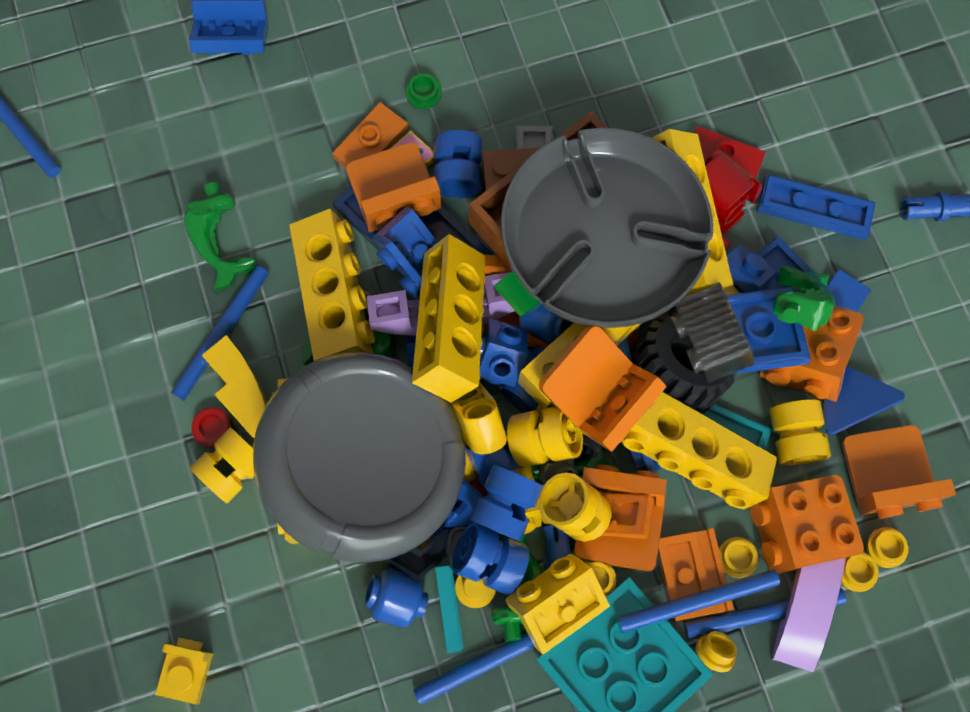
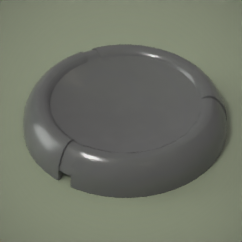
M615 128L584 129L578 131V139L567 141L564 135L547 143L530 156L520 167L507 190L503 203V245L509 264L518 281L528 294L536 298L547 310L561 318L585 326L593 325L600 328L629 327L644 323L667 312L679 303L696 284L705 269L711 250L707 249L708 242L713 237V217L708 197L700 180L687 163L674 151L650 137L628 130Z
M347 352L327 356L304 366L295 375L289 377L275 391L260 417L253 443V467L257 487L263 502L275 521L288 535L309 550L317 553L321 549L332 553V559L346 562L367 563L391 559L407 553L426 541L439 529L452 511L462 488L466 466V450L463 444L461 426L449 401L412 383L413 367L385 355L366 352Z

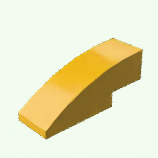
M225 335L202 354V357L226 383L214 395L254 439L260 417L268 402L249 364L228 336Z

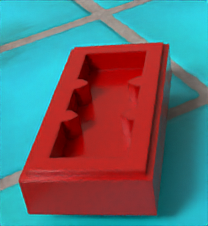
M696 127L694 133L698 134L704 163L714 151L719 149L724 154L729 155L753 177H757L766 153L765 151L705 128Z

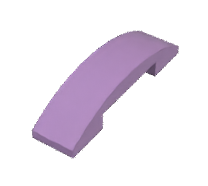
M510 272L485 276L482 325L487 324L489 318L497 320L515 311L494 287L497 282ZM406 290L367 296L371 330L396 335H416L420 299L408 301Z
M846 558L797 569L786 617L780 620L772 660L814 672L833 618Z

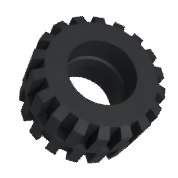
M671 311L668 315L663 313L656 320H653L630 350L631 362L658 376L667 386L663 390L664 393L695 411L705 414L733 385L734 377L737 373H727L717 326L712 327L708 324L709 320L702 316L700 319L696 318L694 313L687 311L683 315L679 311Z

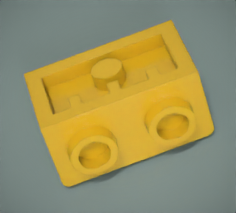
M574 554L557 559L551 564L549 569L533 580L521 584L516 592L506 598L509 608L520 617L534 647L541 654H545L610 607L592 567Z

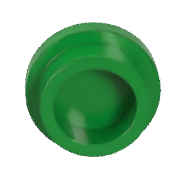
M420 73L412 77L407 83L406 98L413 107L426 110L433 108L439 103L442 96V88L439 81L432 75Z

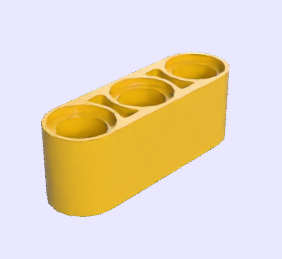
M480 382L479 386L452 403L449 402L461 426L462 438L474 453L490 454L498 451L506 444L507 437L496 401Z

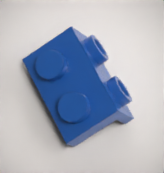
M265 0L191 1L194 23L189 37L191 53H205L208 55L219 53H241L244 55L264 53L269 30Z
M406 207L376 233L372 239L380 248L376 252L377 256L391 271L396 268L404 277L399 281L409 295L416 299L420 296L424 253L438 242L414 210Z

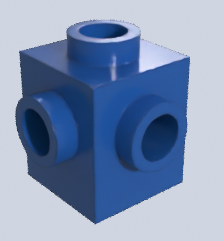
M489 318L484 333L481 336L480 377L492 384H505L515 387L520 371L532 361L533 352L528 350L527 330Z

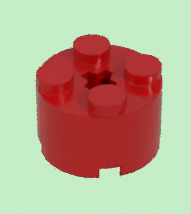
M718 149L708 157L705 167L720 230L725 235L745 215L742 209L746 201L748 200L752 204L755 202L761 192L762 184L729 155L724 154Z

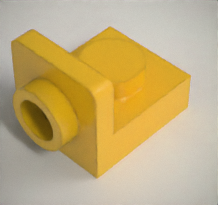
M178 637L176 645L164 643L162 652L167 654L155 695L187 703L200 704L213 653L201 651L203 642Z

